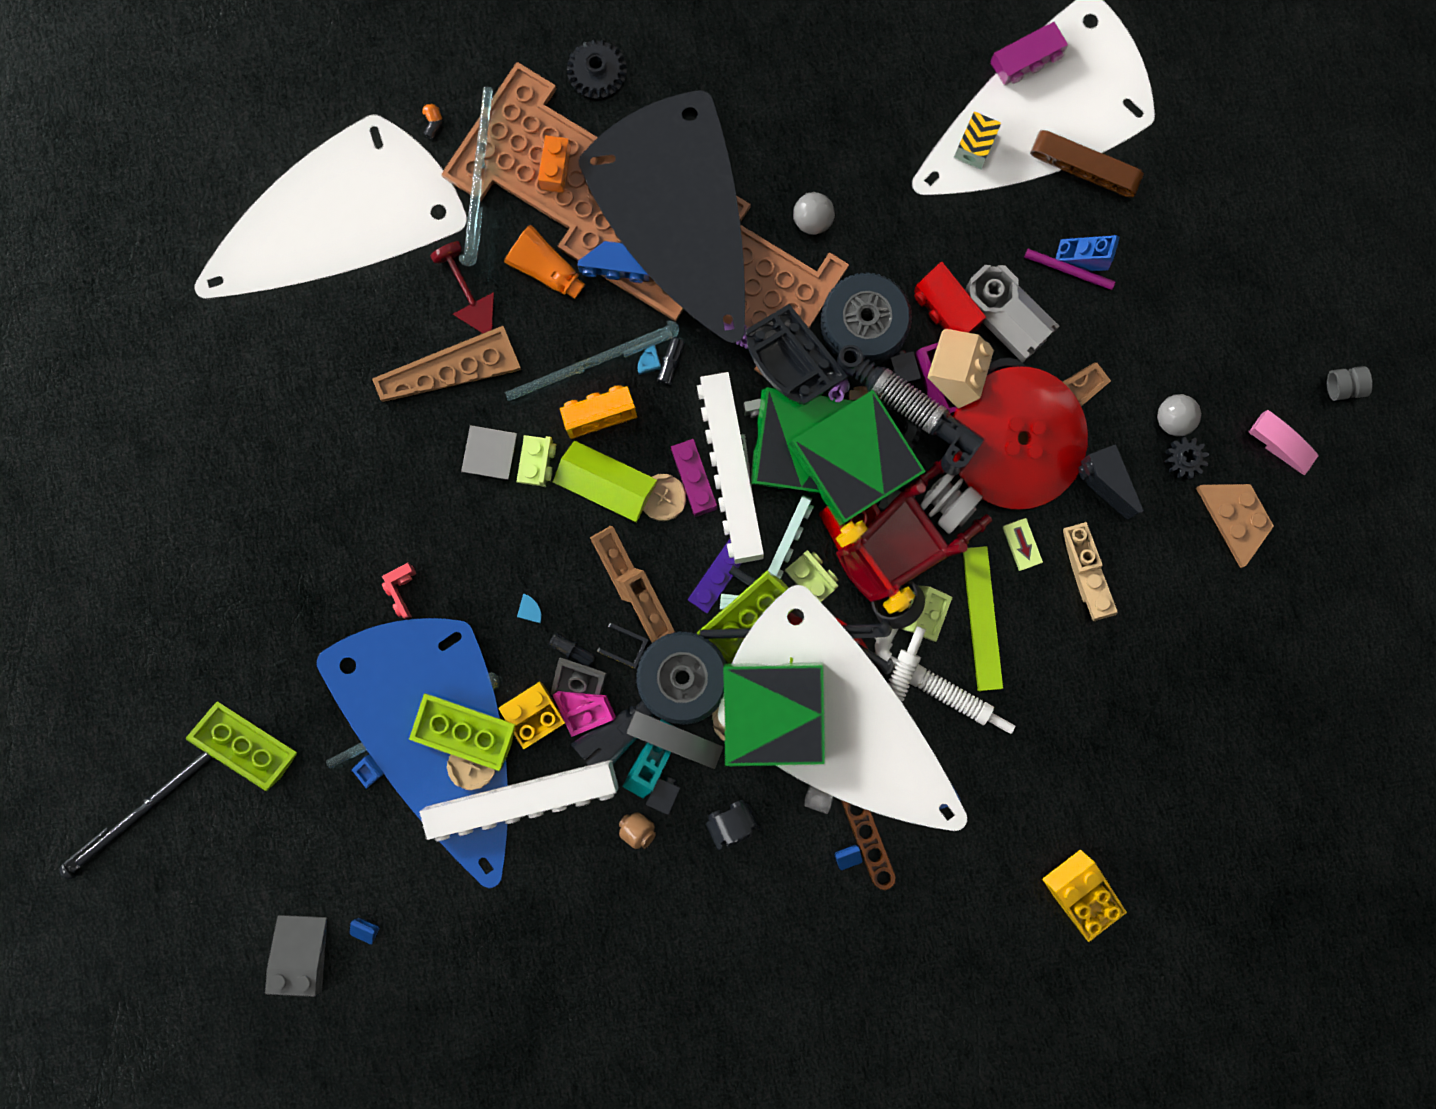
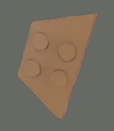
M1251 484L1201 485L1197 487L1199 495L1239 567L1246 566L1274 527Z

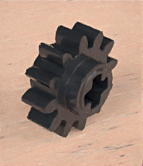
M1186 437L1181 438L1180 443L1175 440L1171 443L1172 448L1165 452L1171 456L1165 460L1166 464L1172 463L1169 472L1177 470V478H1181L1186 474L1187 479H1191L1194 474H1202L1201 468L1208 466V463L1203 461V458L1207 457L1209 453H1202L1201 451L1205 444L1195 445L1196 438L1190 440L1189 443ZM1187 454V455H1188L1187 458H1188L1190 461H1189V462H1186V457L1183 456V455Z

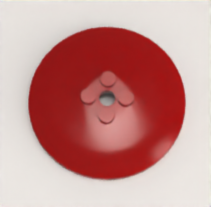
M1009 367L988 374L981 397L959 409L956 408L953 416L985 438L967 466L959 474L960 477L964 479L963 482L968 488L973 487L981 494L983 500L999 507L1029 509L1054 500L1075 480L1079 473L1078 467L1082 466L1081 460L1086 455L1088 431L1084 412L1079 401L1061 380L1040 369ZM1022 431L1028 435V441L1024 445H1021L1018 441V435ZM958 451L953 461L957 462L963 453Z

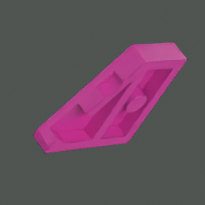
M562 691L553 694L571 737L615 719V714L606 695Z

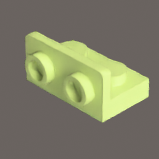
M524 435L517 476L518 483L546 487V482L550 481L552 476V467H549L550 458H554L556 444H553L551 437L540 438Z
M807 550L785 569V572L796 585L806 587L822 602L838 588L836 583L838 579L830 570L827 572L820 565L823 562L815 552L810 553Z
M918 585L925 596L924 610L913 624L902 628V630L915 633L917 626L926 629L924 638L936 642L952 597L932 587Z

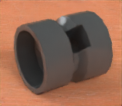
M1361 366L1349 370H1331L1327 377L1329 396L1334 401L1349 399L1350 396L1355 398L1369 396L1372 391V377L1369 369Z

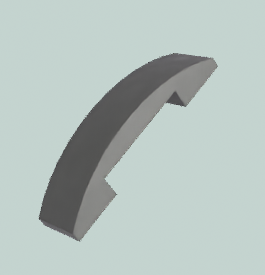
M635 711L626 732L631 736L715 769L724 748L721 745Z

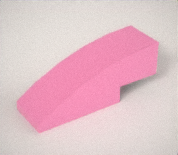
M1269 410L1260 415L1249 431L1250 434L1267 445L1265 447L1267 450L1303 475L1308 472L1319 456L1296 431Z

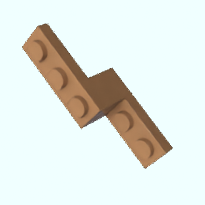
M609 526L591 536L590 539L621 599L631 602L651 642L653 643L662 636L674 633L675 631L644 570L633 567L614 527Z

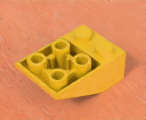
M1079 850L1042 879L1088 942L1127 913L1096 863L1082 850Z

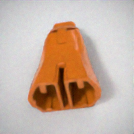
M529 225L522 232L504 261L506 264L534 277L548 287L564 295L566 293L574 299L585 286L578 279L579 275L575 274V270L544 240L532 225Z

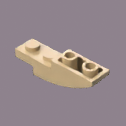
M1087 522L1064 528L1063 533L1071 566L1081 597L1088 606L1092 620L1096 621L1116 615L1117 609L1101 569L1103 565Z

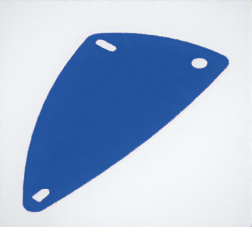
M434 618L391 622L353 634L320 653L317 659V667L335 701L373 760L421 821L420 811L426 806L508 786L506 759L501 771L495 770V774L488 784L480 789L466 790L455 785L448 775L447 762L451 754L409 740L424 693L500 719L488 670L473 630L468 623L459 620ZM454 632L461 633V639L445 651H441L438 648V644ZM346 657L352 658L356 662V669L351 674H344L339 667L341 660ZM505 821L497 822V826L482 830V826L473 828V832L459 836L458 832L450 834V838L439 841L481 885L487 888L498 885L502 877L507 836V824ZM482 857H485L494 868L487 875L478 863Z

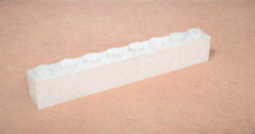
M729 373L700 377L701 385L697 386L699 400L704 399L705 407L701 408L703 421H708L709 430H705L707 443L712 444L714 452L710 453L712 467L717 466L718 475H714L716 489H721L722 497L718 498L720 511H725L727 520L723 521L725 535L730 534L731 543L727 544L729 558L734 557L735 564L763 559L762 543Z
M609 760L426 806L420 811L427 840L435 838L436 841H442L450 838V834L458 832L459 836L473 832V828L482 826V830L497 826V822L505 821L506 824L519 821L521 816L528 815L529 818L543 815L545 810L552 809V812H558L566 809V805L573 803L576 806L586 805L590 803V799L599 797V800H606L614 797L613 793H616L619 787L612 761Z

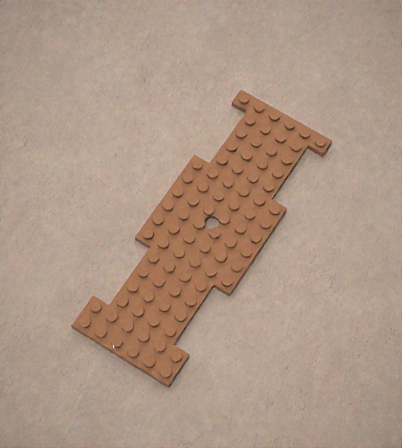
M517 62L442 172V177L482 201L493 183L567 227L569 230L558 245V249L577 261L604 241L622 243L596 203L579 166V157L598 137L548 108L546 104L556 91V85ZM545 135L569 139L571 151L564 193L541 190L539 186L538 176ZM614 155L593 157L590 163L592 165L613 163L616 158ZM736 196L741 222L749 210L750 204ZM740 225L745 278V325L747 328L788 304L792 306L810 328L823 308L829 292L839 283L849 264L829 253L818 271H815ZM650 276L649 281L643 280L642 283L631 282L628 278L621 277L619 280L608 279L674 321H677L684 310ZM725 315L723 322L731 325L733 321L732 316ZM756 366V367H755V371H757L758 373H760V374L762 375V373L759 371V369H758L757 366Z

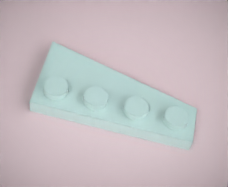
M807 494L802 496L768 570L779 579H781L784 572L780 570L783 561L788 563L792 555L793 549L790 546L793 539L798 541L804 529L800 527L803 518H809L814 507L810 505L813 497Z

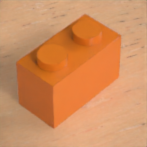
M545 135L538 176L541 190L564 193L571 151L568 138Z

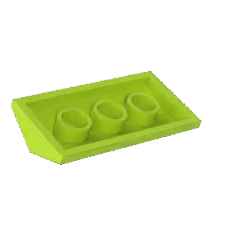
M577 441L571 444L561 458L553 483L636 523L658 482L657 479Z
M766 571L700 630L752 628L765 610L789 588L781 579ZM745 638L708 640L720 650L724 659L731 664Z
M424 693L409 740L501 771L511 748L516 724Z
M219 702L213 705L186 737V740L265 791H268L283 776L297 752Z

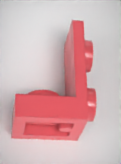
M409 563L382 576L385 581L382 586L388 596L392 595L395 601L393 608L398 617L402 616L406 620L412 617L396 584H399V586L404 585L412 580L411 576L416 574L413 566Z

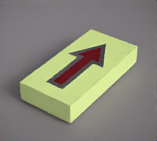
M1026 518L1003 526L1019 571L1043 563Z

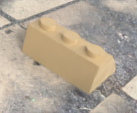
M945 329L941 333L927 378L959 409L981 397L994 350L980 335Z

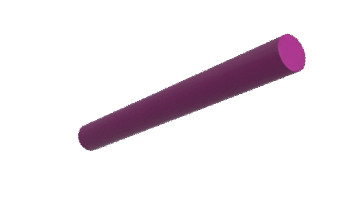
M1027 249L1024 258L1110 290L1113 289L1115 281L1030 249Z

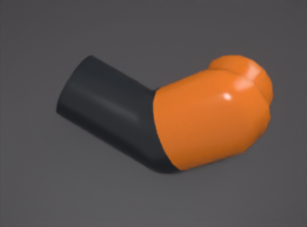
M427 104L423 107V114L426 115L429 124L423 135L433 140L443 120L438 107L434 104Z

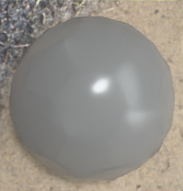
M816 192L807 193L802 196L795 204L793 210L796 225L801 231L812 235L821 234L832 225L835 218V209L830 199Z
M1184 394L1168 397L1158 409L1159 425L1165 432L1173 436L1190 434L1198 427L1201 421L1200 406L1196 400Z

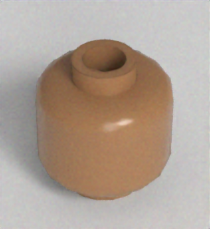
M639 812L625 815L619 823L621 839L634 849L646 848L656 835L654 824Z

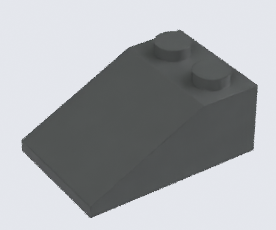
M278 915L267 967L265 994L316 996L322 992L327 917Z

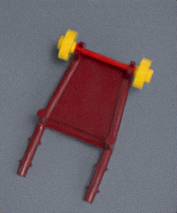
M935 461L932 468L923 475L916 477V480L906 487L867 527L862 520L855 524L850 522L840 529L842 533L836 538L840 546L843 547L836 554L851 581L871 602L889 596L890 598L883 604L889 614L895 611L902 612L911 605L910 601L915 597L910 587L899 590L902 585L947 557L966 552L969 540L977 533L984 532L986 530L985 527L992 522V518L986 514L981 519L974 520V524L964 533H958L957 538L949 545L945 542L914 498L915 495L925 492L929 481L938 474L945 473L941 467V461Z

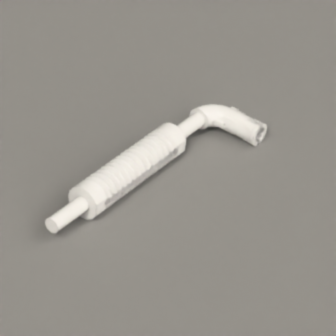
M919 626L915 630L908 650L900 651L899 661H896L897 665L894 666L896 670L892 671L894 674H891L892 678H889L890 682H888V685L900 701H904L903 697H906L905 693L908 692L906 688L910 687L908 684H911L910 680L913 679L912 676L915 674L913 671H916L915 667L918 666L921 659L916 654L926 629Z
M892 629L891 634L885 638H875V654L886 661L891 658L894 666L897 665L896 661L899 660L891 656L892 653L889 650L893 645L891 642L898 629ZM919 664L915 667L916 671H913L915 674L912 676L913 679L910 680L911 685L919 686L918 689L920 690L923 688L922 691L924 692L927 690V694L931 693L930 695L936 699L938 698L939 701L947 702V705H950L952 708L954 707L955 710L959 709L958 711L964 715L967 713L966 716H971V719L975 718V721L982 725L989 721L1010 734L1013 732L1015 725L992 713L994 707L990 704L983 703V700L979 701V698H975L974 695L971 696L970 693L967 694V691L963 692V689H959L958 686L955 687L954 684L951 685V682L947 683V680H943L942 677L939 678L938 675L935 676V673L931 674V671H927L926 668Z

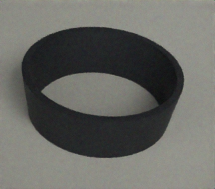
M911 580L905 584L913 586L915 591L914 601L911 607L902 615L885 617L878 613L880 600L872 601L873 610L881 624L882 619H886L891 623L892 629H901L913 624L920 617L925 607V596L921 588Z

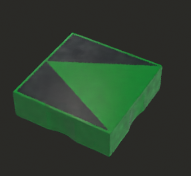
M774 388L763 389L757 423L758 440L753 453L750 484L780 489L790 488L820 494L816 483L805 472L788 444L794 438L854 401L843 399L840 402H835L836 398L832 401L829 397L818 396L803 406L787 398Z
M874 390L794 438L788 444L805 472L816 483L822 499L839 525L844 524L926 472Z
M822 662L786 663L782 665H764L760 663L724 664L725 766L825 765L824 679Z

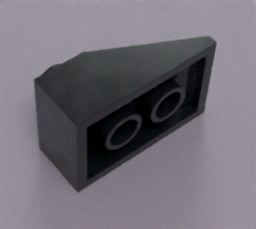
M1116 444L1089 454L1081 460L1082 466H1079L1078 470L1082 480H1086L1087 485L1128 520L1143 512Z

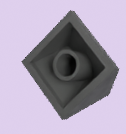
M559 658L551 695L558 691L601 695L608 674Z

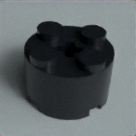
M743 799L731 804V810L722 813L719 810L708 816L709 821L706 823V826L718 851L723 850L721 846L723 844H726L729 848L752 837L751 833H753L754 829H756L757 833L762 831L750 803L745 804Z

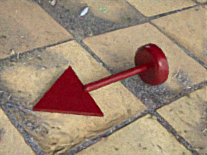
M459 241L446 244L435 250L430 257L437 264L448 261L470 303L469 306L455 312L453 315L483 334L491 331L494 292L475 302L453 260L462 251Z

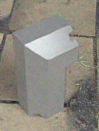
M984 265L970 279L965 289L986 316L983 324L1022 363L1059 327L1018 286V278L1005 265H998V267Z

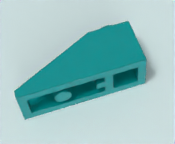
M660 719V721H662V722H664V723H667V724H669V725H672V724L668 723L667 721H664V720ZM647 742L622 787L641 798L647 796L653 790L671 752Z

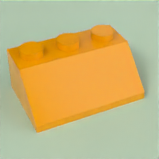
M622 385L612 387L608 393L602 395L600 393L590 394L586 397V400L580 402L577 400L566 402L564 407L560 408L570 439L637 418L627 386L622 387Z

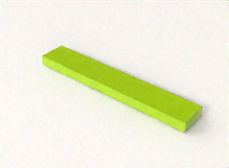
M987 546L968 548L963 553L977 687L978 691L1003 689Z

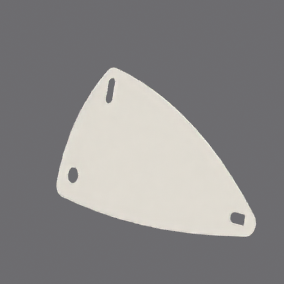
M1075 0L1052 19L1048 24L1055 21L1068 43L1064 56L1054 63L1050 61L1044 64V67L1036 73L1029 72L1025 74L1023 79L1014 84L1010 82L1003 85L996 73L968 104L930 153L913 179L912 185L914 190L923 195L970 192L1011 185L1062 170L1031 156L1030 151L1040 130L1053 132L1102 153L1148 127L1154 120L1153 97L1148 75L1134 41L1111 8L1103 0ZM1087 14H1094L1098 18V25L1093 29L1086 28L1083 24V17ZM1128 98L1143 111V116L1137 118L1123 105L1124 99ZM973 112H978L1001 122L982 169L954 158ZM933 171L938 172L940 175L939 179L932 186H929L924 180Z
M370 115L346 128L309 153L280 177L248 209L205 266L196 281L195 291L202 298H213L274 289L336 275L406 253L454 234L465 226L466 214L453 185L442 177L443 170L434 158L402 129L378 115ZM372 126H377L383 141L381 149L374 147L370 134ZM440 204L446 208V216L443 219L436 220L431 216L430 211L434 205ZM218 276L224 279L221 285L209 288L208 279Z
M795 585L787 589L756 621L732 664L760 663L764 665H782L790 663V657H792V663H823L825 765L776 766L807 784L858 807L928 827L952 831L962 829L966 825L967 815L936 756L897 695L854 639L809 589L801 585ZM797 608L804 613V621L800 625L789 623L787 615L790 610ZM723 694V699H721L718 718L725 727ZM947 804L955 816L947 821L939 811V806Z

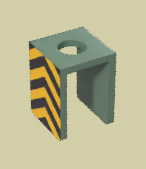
M973 112L954 158L982 169L1001 122L978 112Z

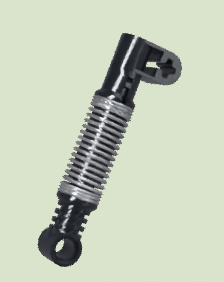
M844 346L836 362L847 376L853 377L855 375L856 380L860 378V383L863 384L865 382L868 392L874 390L878 397L883 393L880 397V400L884 399L883 403L888 401L887 405L891 403L890 408L895 406L894 410L898 408L897 413L901 410V415L905 413L904 417L909 416L908 420L913 418L912 422L916 420L915 425L920 423L919 427L923 425L922 430L924 429L928 434L937 435L951 444L941 460V467L949 475L960 474L985 438L951 416L947 408L943 407V405L939 406V402L935 404V400L932 401V398L928 399V395L924 397L925 393L921 394V390L917 392L918 389H914V385L910 387V383L907 384V381L903 382V378L900 379V376L896 377V373L893 374V371L889 370V368L875 367L876 364L874 362L870 364L871 360L869 359L865 361L866 357L863 356L862 351L857 346ZM844 358H851L854 363H848ZM958 451H961L963 454L957 462H954V457Z

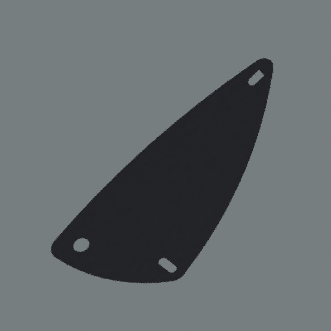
M705 91L683 93L643 107L614 124L581 154L579 166L606 220L643 270L677 304L725 341L738 342L745 333V278L739 210L729 156L711 95ZM687 107H692L697 110L698 116L693 121H687L682 117V111ZM614 155L616 158L613 163L592 165L590 163L593 157ZM725 315L732 316L734 329L725 330L723 322Z

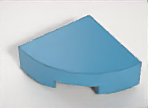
M655 345L647 348L638 362L639 375L661 369Z
M523 594L517 617L541 623L542 614L538 604L533 598Z

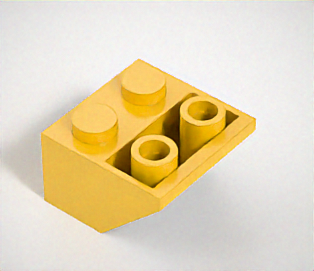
M541 682L498 708L506 721L516 724L514 735L523 749H526L565 724L555 702Z

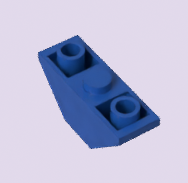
M1114 235L1061 239L1056 259L1087 271L1109 270L1120 237Z
M604 241L578 261L579 272L588 277L605 275L606 278L611 280H619L621 277L628 278L629 281L635 283H642L643 280L649 281V275L633 258L623 243Z

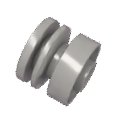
M946 474L940 477L925 494L920 506L923 510L930 503L934 506V509L928 514L929 517L934 516L940 511L943 515L938 525L950 534L957 525L961 527L976 511L975 506L983 496L973 487H969L962 493L959 488L963 484L964 479L961 478L953 485L950 481L955 475Z

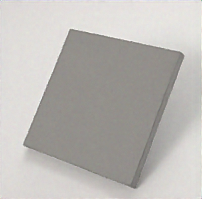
M470 425L461 472L508 480L517 433Z

